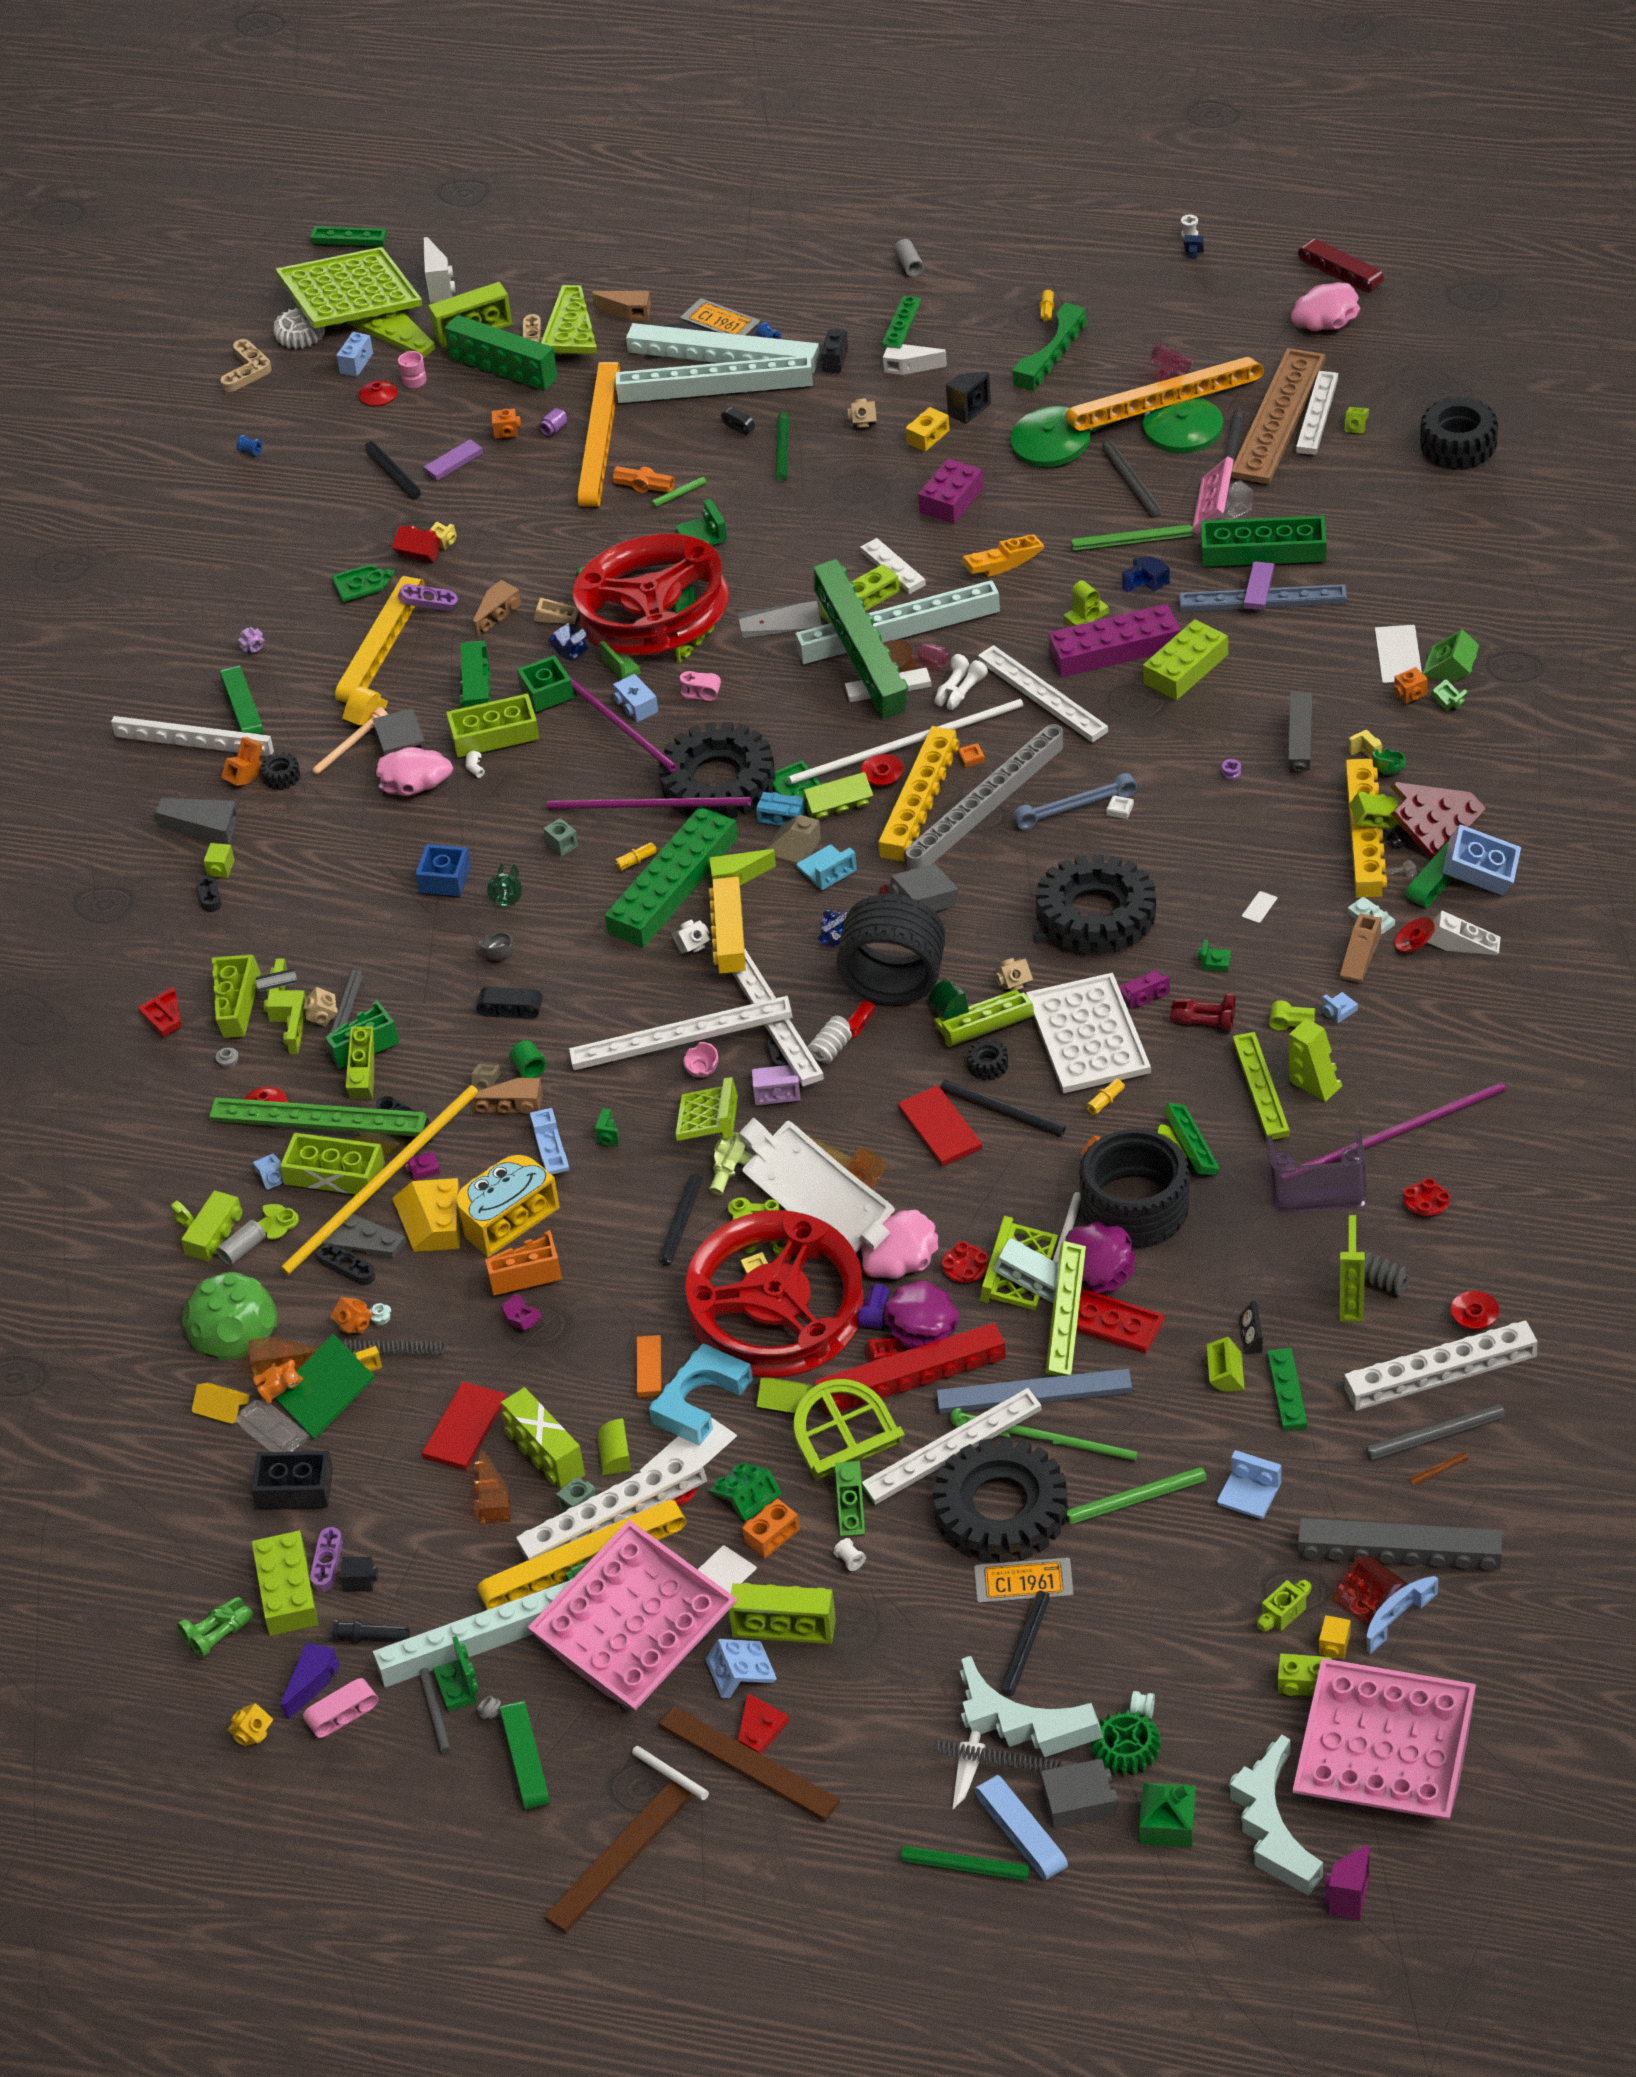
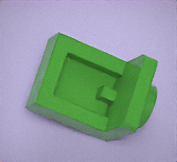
M1445 679L1432 690L1430 695L1448 712L1453 707L1458 709L1466 701L1464 696L1468 691L1464 689L1459 693Z

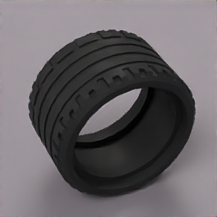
M881 894L862 899L850 908L844 920L836 960L838 975L850 990L875 1003L901 1005L918 1001L926 997L928 993H931L938 982L946 939L944 924L940 921L939 916L927 905L907 896ZM866 944H896L911 950L917 955L907 957L885 955L871 949Z
M1125 1129L1109 1133L1089 1146L1081 1159L1079 1168L1081 1211L1086 1225L1100 1221L1106 1227L1120 1226L1130 1236L1131 1247H1144L1160 1243L1174 1235L1182 1227L1189 1210L1188 1162L1182 1149L1173 1140L1155 1131ZM1130 1176L1156 1179L1168 1186L1158 1195L1138 1200L1120 1199L1101 1190L1105 1185L1114 1180Z

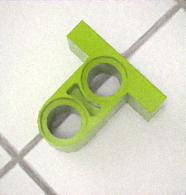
M1081 580L1072 588V610L1063 615L1064 622L1071 627L1093 622L1108 614L1109 607L1099 599L1098 591Z

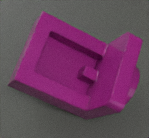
M515 1294L500 1306L508 1324L522 1330L533 1327L535 1322L542 1317L538 1309L525 1305L519 1294Z

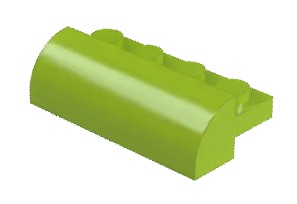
M1013 990L969 1006V1012L946 1021L940 1017L934 1020L937 1029L945 1038L946 1045L952 1047L1034 1016L1033 1002L1024 992L1019 993L1017 990Z

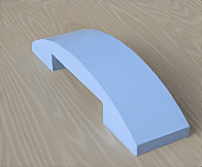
M549 1108L531 1112L530 1116L544 1169L550 1174L569 1171L553 1109Z
M1427 1577L1410 1583L1395 1592L1382 1604L1368 1628L1366 1652L1371 1654L1387 1640L1388 1625L1413 1603L1422 1608L1438 1594L1437 1577Z

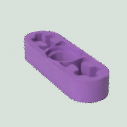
M411 584L403 585L398 593V599L405 605L445 611L452 610L458 600L457 595L450 590ZM427 594L431 596L433 600H426L423 597V595Z
M328 1527L319 1534L310 1574L312 1587L318 1592H326L334 1585L343 1544L341 1533L337 1528ZM330 1538H333L331 1540V1547H328L327 1541H330ZM324 1556L333 1557L329 1563L320 1562ZM322 1572H325L326 1578L319 1582L322 1579Z

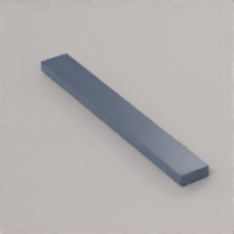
M1346 585L1270 588L1265 608L1347 604ZM1247 589L1179 593L1180 612L1247 609L1244 608Z
M1129 1369L940 1389L937 1390L939 1413L944 1414L951 1413L956 1408H962V1411L993 1408L1027 1388L1030 1389L1039 1403L1132 1393V1384Z

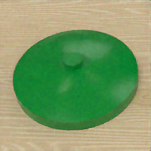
M1197 397L1146 412L1143 419V431L1146 439L1153 446L1163 451L1192 453L1208 448L1220 438L1223 431V417L1220 410L1214 404Z
M1050 406L1032 411L1021 418L1012 430L1011 444L1014 454L1022 462L1035 467H1056L1071 462L1086 450L1090 443L1091 431L1090 428L1079 431L1067 423L1065 414L1069 409L1068 407Z

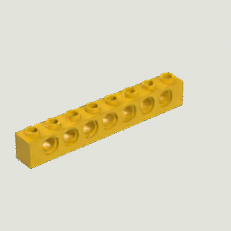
M931 726L879 839L881 858L905 862L906 849L915 839H918L921 824H925L928 809L931 810L933 798L939 793L940 782L945 780L946 769L952 764L954 752L958 751L959 740L956 738V730Z
M1372 759L1346 760V781L1356 898L1382 897L1383 888H1387L1386 874L1382 875V872H1385V859H1381V857H1384V843H1379V841H1383L1382 828L1368 827V825L1357 826L1349 805L1357 793L1366 792L1367 794L1379 795V784L1374 782V780L1378 779L1377 767H1373Z

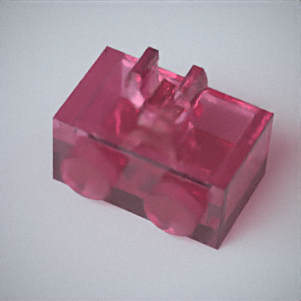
M1157 343L1151 352L1149 361L1162 367L1155 379L1164 381L1171 378L1172 372L1181 376L1187 374L1194 359Z

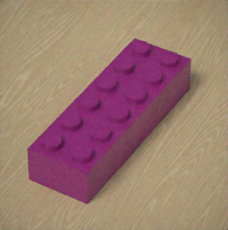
M1164 604L1048 632L1049 652L1062 678L1153 656L1180 633L1181 629L1169 605Z

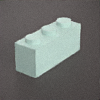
M1009 1238L993 1271L1054 1303L1058 1263L1026 1247L1021 1242Z

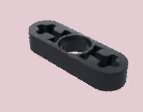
M331 1243L323 1244L318 1248L317 1255L322 1266L359 1285H368L375 1280L376 1275L371 1263ZM345 1261L352 1262L349 1267L340 1266Z

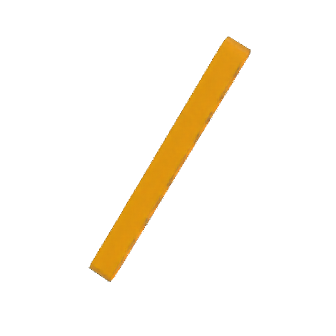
M1250 357L1241 358L1071 407L1065 414V420L1079 431L1258 380L1263 375L1264 369L1261 364Z
M599 362L578 490L579 507H600L617 398L616 372H620L619 362Z

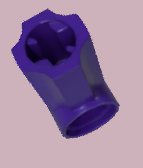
M874 1284L869 1287L865 1306L860 1308L859 1327L884 1329L886 1323L884 1311L885 1304L889 1298V1289L884 1287L883 1284Z

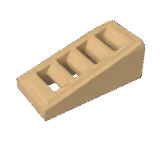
M540 598L534 621L575 624L579 611L575 606Z

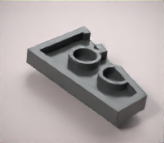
M352 1214L322 1245L331 1243L350 1253L353 1250L366 1252V1255L394 1258L407 1242L405 1236Z

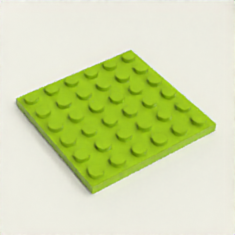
M383 247L275 269L277 278L313 328H324L333 324L339 325L347 321H358L366 317H377L385 313H396L400 310L414 309L415 307L422 306L421 297Z

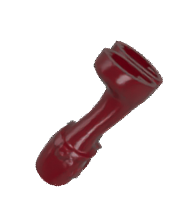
M1227 993L1221 1003H1206L1195 1001L1191 998L1173 1000L1170 1021L1179 1025L1192 1026V1024H1202L1220 1028L1224 1031H1232L1236 1010L1235 993Z

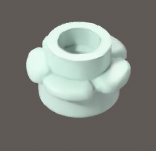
M378 1303L369 1309L373 1313L371 1320L374 1324L383 1325L390 1320L391 1308L388 1305Z

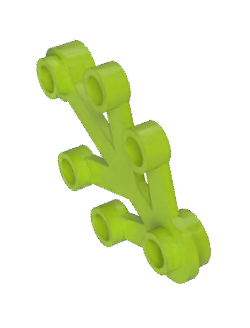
M736 1198L728 1205V1211L732 1215L733 1220L756 1212L779 1210L778 1202L773 1199L768 1200L765 1204H752L745 1198ZM779 1241L769 1242L773 1245L774 1256L778 1258L786 1247L785 1243ZM757 1245L747 1247L743 1250L746 1253H753L754 1251H756Z

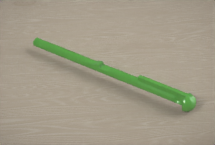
M956 1408L950 1414V1421L955 1426H962L977 1416L962 1413V1408ZM1015 1425L999 1434L1009 1438L1010 1434L1032 1439L1053 1440V1445H1064L1131 1461H1136L1138 1455L1136 1451Z

